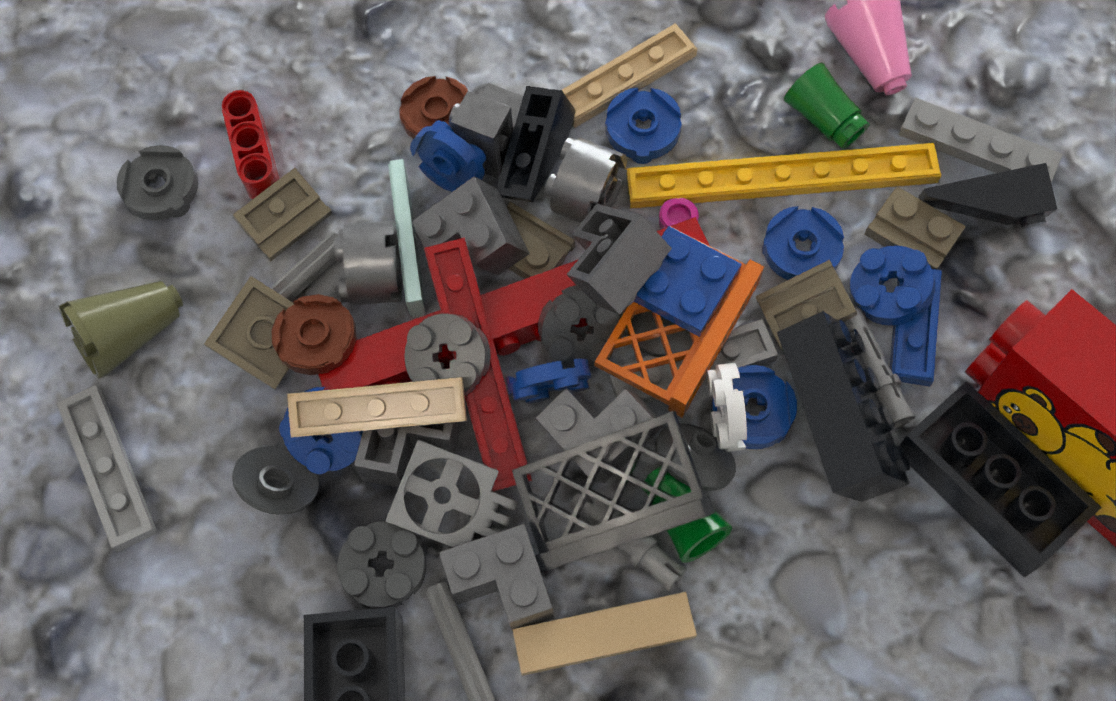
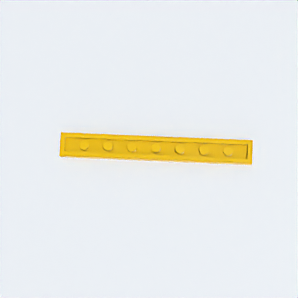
M934 143L633 167L626 169L631 209L662 206L666 201L673 198H685L692 203L933 184L939 182L941 172Z

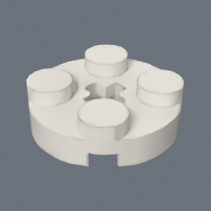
M735 363L716 365L715 370H707L706 372L709 396H713L715 407H717V411L710 412L713 437H717L719 449H725L727 452L745 450L746 446L742 441L747 440L743 391L733 389L732 380L740 378L738 368Z

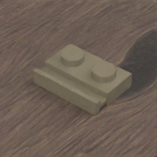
M293 168L235 212L233 218L271 262L331 215V209L323 203L320 196L297 169Z
M896 186L876 214L874 220L868 225L864 235L884 247L904 246L913 250H919L925 254L930 267L937 270L966 226Z
M509 202L507 209L530 254L508 269L526 279L561 266L567 254L575 248V240L514 203Z
M830 260L755 296L782 351L783 349L777 332L822 311L843 322L858 315Z

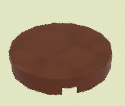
M430 76L414 82L403 93L399 110L401 124L408 136L414 139L422 128L432 126L437 120L444 121L449 125L451 110L456 103L461 104L468 91L466 86L450 77H446L445 80L436 79V76Z
M320 294L302 296L293 301L294 305L290 306L286 311L283 309L277 315L271 330L272 345L282 363L294 372L306 375L327 373L342 365L353 351L357 340L356 324L349 310L334 297Z

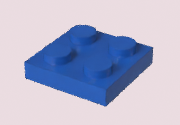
M668 226L662 238L672 249L663 259L659 270L651 275L637 292L634 302L700 337L738 275L742 264Z

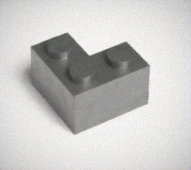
M488 83L481 95L467 91L461 104L456 103L452 108L449 116V125L454 133L463 138L468 144H474L483 150L486 155V161L483 163L485 174L499 179L523 95Z
M475 176L412 221L424 248L465 238L473 264L496 275H500L530 254L498 189Z
M596 204L571 235L586 251L566 275L597 306L620 315L626 307L633 303L637 292L648 278L659 270L663 259L672 248L642 215Z
M566 388L536 419L564 450H568L658 416L638 394L627 389L620 393L598 414L580 393ZM665 425L654 428L647 442L650 439H652ZM642 433L629 438L639 442ZM621 441L615 442L611 445L605 461L621 468L631 459L635 448ZM602 448L588 453L598 457ZM581 456L572 458L589 477L595 463ZM601 467L595 481L606 483L615 473Z
M463 421L363 431L354 467L362 481L399 488L417 440L425 441L455 453Z
M525 524L439 552L451 593L457 605L499 591L511 630L554 618L553 608Z

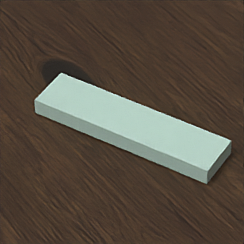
M392 160L388 167L405 301L410 316L419 318L426 315L416 232L412 223L414 217L409 180L404 160Z

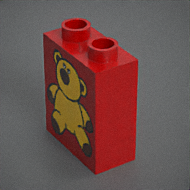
M1073 289L1046 315L1026 300L989 338L991 343L970 364L965 373L981 386L978 392L1102 507L1087 523L1116 547V325Z

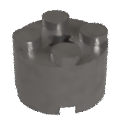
M570 137L567 138L560 154V159L563 161L558 173H552L548 178L544 189V196L551 198L550 208L552 212L582 223L596 204L613 208L623 180L616 177L618 168L626 170L627 156L581 137L576 140Z
M395 221L344 224L343 229L338 230V238L334 239L336 262H344L343 278H339L341 302H350L351 305L401 302L402 287H397L396 279L401 274L397 232H394Z

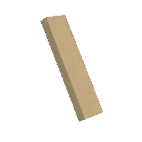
M675 23L565 87L562 91L576 110L572 126L576 128L608 109L611 101L621 92L631 88H638L640 90L696 57L697 47Z
M463 377L287 394L291 438L467 421Z
M686 592L512 629L522 676L694 639L697 636Z

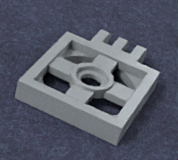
M418 439L385 521L445 545L456 547L471 542L474 533L489 536L501 532L499 529L490 527L492 521L509 526L512 517L497 512L499 504L507 509L516 510L518 501L491 491L498 475V470ZM436 458L447 460L440 478L429 481L414 475L415 469L429 460ZM463 466L469 468L478 481L480 488L478 499L459 492L456 483ZM446 487L449 489L451 498L447 503L440 504L435 501L434 492L437 488ZM406 491L425 498L428 504L422 524L413 521L406 509L404 501ZM454 509L471 516L469 522L457 531L450 533L438 531L445 512Z

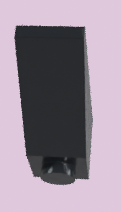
M526 86L496 187L502 198L533 203L559 159L562 147L569 137L576 113L575 108L562 90Z
M1047 163L925 188L918 196L920 200L934 208L1004 225L1020 223L1021 228H1030L1046 223L1045 217L1057 210Z

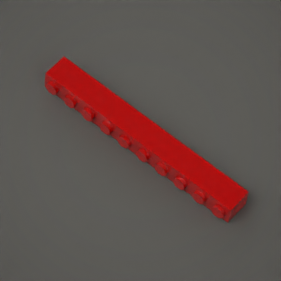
M696 217L670 226L709 245ZM667 227L658 230L657 233L662 237ZM578 260L481 295L498 355L512 354L521 345L534 340L542 342L538 333V321L541 311L549 300L553 302L556 297L562 295V290L576 285L566 274ZM441 310L356 340L352 353L342 365L327 373L318 374L322 387H325L323 390L412 382L406 370L404 357L408 332L413 326L419 325L424 319L441 314ZM580 318L579 324L572 326L579 328L588 324L586 323V318ZM444 345L438 357L439 362H443L445 368L448 369L450 368V361L454 360L452 351H449L447 345Z

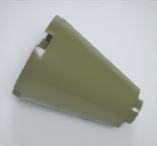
M162 281L67 301L58 307L65 326L73 325L71 327V332L74 336L72 340L91 372L100 379L108 375L179 318L178 308L183 306V302L173 285L166 287Z

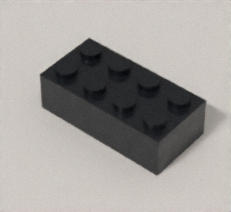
M824 311L778 331L777 335L832 492L864 502L909 485L910 483L906 475V471L910 470L909 461L900 446H895L890 432L895 430V425L888 409L885 406L881 407L876 392L880 390V385L874 371L870 367L866 368L861 354L866 352V348L859 332L856 329H850L842 320H836Z
M967 381L909 432L899 445L905 452L909 465L1024 578L1041 567L1102 508Z
M395 607L303 615L304 701H405L403 617Z

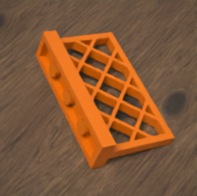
M709 245L707 246L742 265L738 275L701 336L698 337L689 332L693 342L691 348L672 354L666 335L685 331V329L676 324L664 327L660 315L654 312L652 314L657 329L635 334L631 323L634 315L650 310L633 301L626 308L594 362L595 367L669 405L668 411H676V414L681 418L687 412L706 378L707 370L712 368L759 285L765 267L749 259L747 264H744ZM627 329L629 336L621 338ZM660 337L666 356L643 361L638 342ZM632 344L637 363L621 367L608 359L615 348ZM683 360L682 364L677 370L675 362ZM669 364L673 379L667 390L651 383L646 369ZM640 371L642 377L634 374V372Z

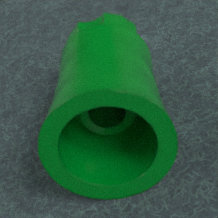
M823 62L814 65L801 75L784 96L785 103L801 113L829 141L833 140L843 150L852 145L870 126L863 118L861 109L838 85Z
M662 466L647 475L645 481L654 485ZM668 472L660 489L676 497L691 492L689 486L681 483ZM642 488L644 493L649 496L650 491ZM657 495L652 505L667 500ZM715 511V513L666 531L675 546L681 562L688 563L700 558L718 546L731 533L732 526Z

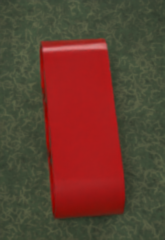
M235 90L224 97L222 113L237 173L249 197L254 199L278 181L279 175L265 121L254 96L248 91ZM260 176H264L263 178H261V179H259V180H255L256 178H258V177H260Z

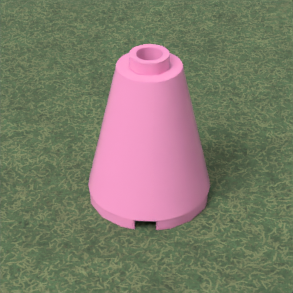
M846 0L848 4L839 10L835 4L830 7L825 14L827 26L875 92H884L886 96L905 89L907 87L906 81L912 77L900 0Z

